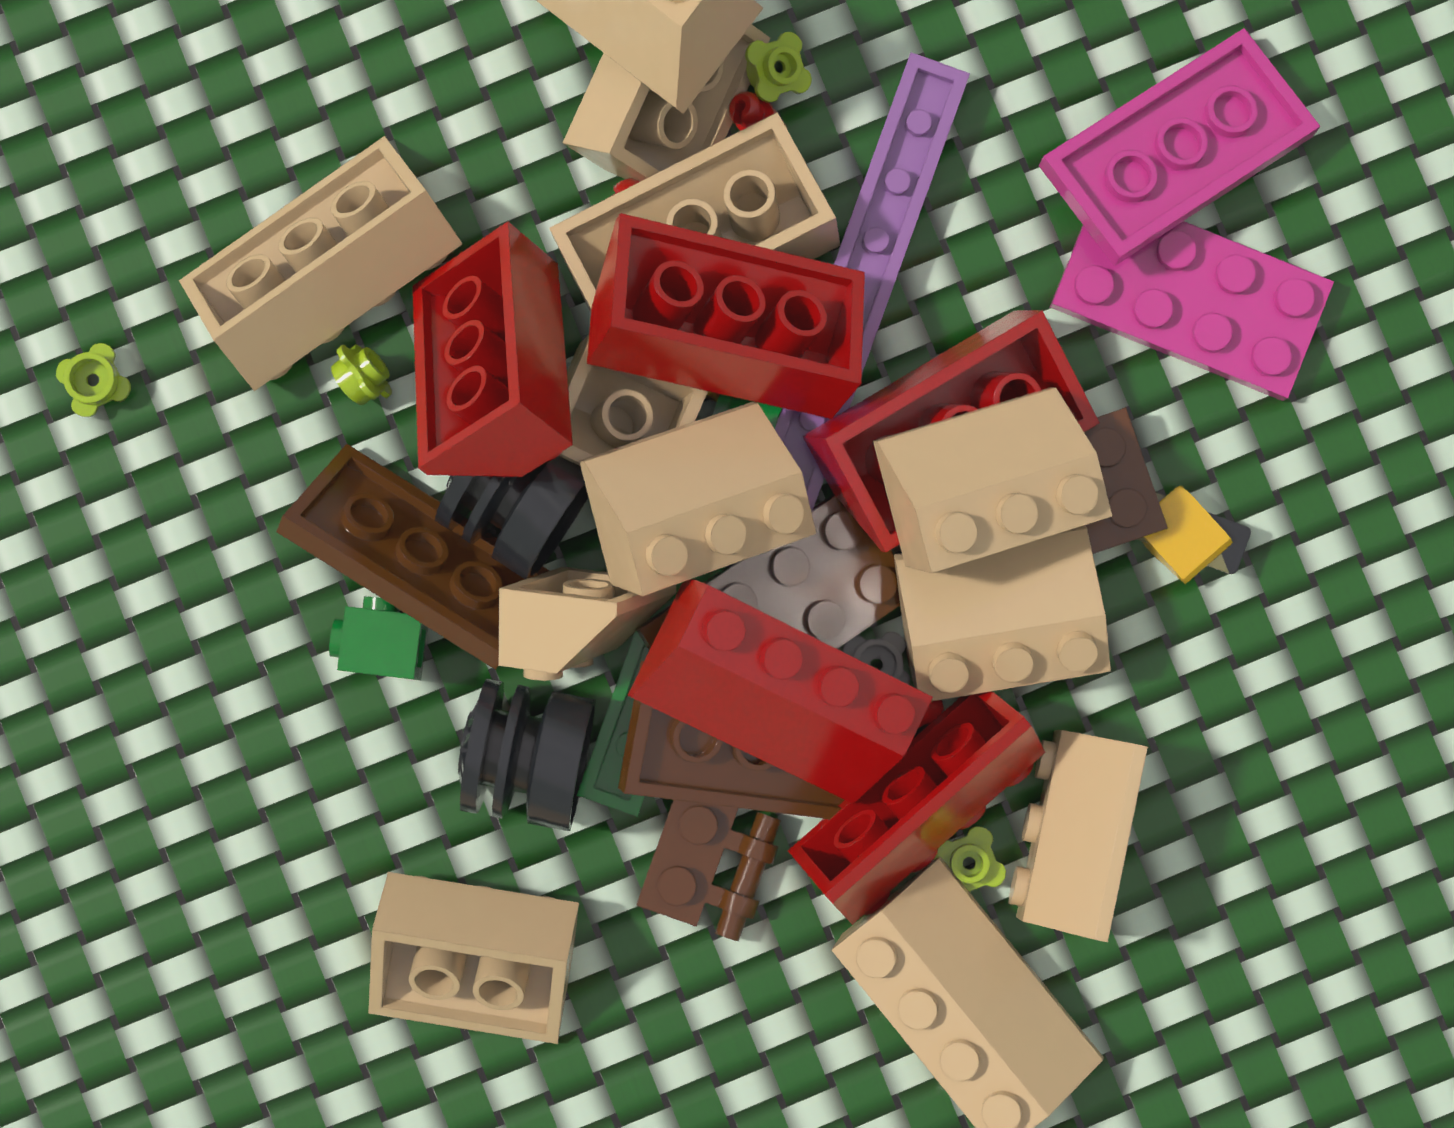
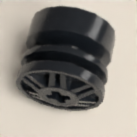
M558 456L553 460L546 461L543 466L540 465L523 477L450 476L447 481L446 492L437 509L435 521L452 531L472 510L464 527L462 539L473 545L495 525L501 531L496 539L491 558L524 579L534 577L558 547L589 498L581 466Z
M485 679L479 699L468 715L458 762V774L461 785L460 811L479 813L487 786L494 787L492 817L504 818L509 810L514 793H526L527 824L571 831L579 801L577 794L584 777L596 699L553 691L548 699L542 718L530 716L531 697L528 686L517 685L510 710L506 712L502 711L504 682Z

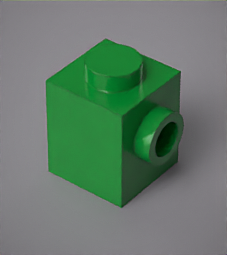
M364 596L362 608L345 606L344 619H334L330 634L329 655L330 657L338 658V671L421 681L428 627L406 613H401L400 609L382 598Z

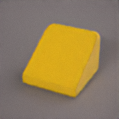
M1178 486L1159 502L1168 529L1143 537L1146 540L1143 544L1152 555L1186 584L1226 550L1233 541L1200 503L1184 487Z

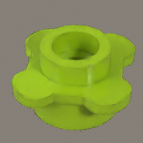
M782 33L777 41L770 43L756 40L751 42L746 49L747 77L755 88L757 97L764 102H774L781 93L788 91L796 94L804 93L811 85V74L804 68L800 55L802 41L795 33ZM776 61L780 62L783 66L781 73L776 72L774 68Z
M94 344L89 352L78 354L72 359H65L57 367L56 377L60 383L64 384L69 395L73 397L71 407L79 416L92 417L97 413L98 407L112 400L117 402L124 401L130 394V381L120 376L114 364L115 351L106 344ZM91 375H97L99 383L96 386H90L88 378Z
M357 344L350 349L345 345L337 349L340 359L331 366V372L339 387L352 401L359 405H365L371 399L375 400L380 395L386 399L392 395V389L386 381L390 376L389 371L382 359L372 349L368 347L361 348Z
M980 826L972 827L965 837H960L953 841L947 840L938 848V852L933 859L936 860L938 857H941L970 893L972 890L985 885L997 887L1004 881L1006 876L1004 865L996 861L991 849L993 842L991 832ZM972 857L975 860V866L972 869L964 868L963 861L965 858Z

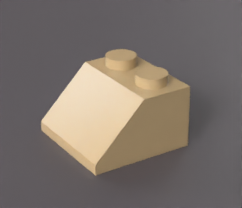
M588 335L579 344L567 371L573 445L564 450L559 456L580 466L579 460L694 422L708 391L587 364Z
M560 567L499 588L498 666L524 669L523 676L525 678L541 681L560 679L563 677V671L569 668L593 665V658L617 649L636 631L637 627L645 623L676 593V585L640 596L611 585L608 572Z

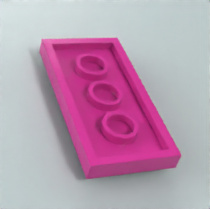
M1243 28L1044 155L1039 167L1111 263L1116 266L1312 138L1320 128V125L1249 33Z
M1184 221L1114 266L1082 225L1050 308L1284 401L1290 395L1334 281Z

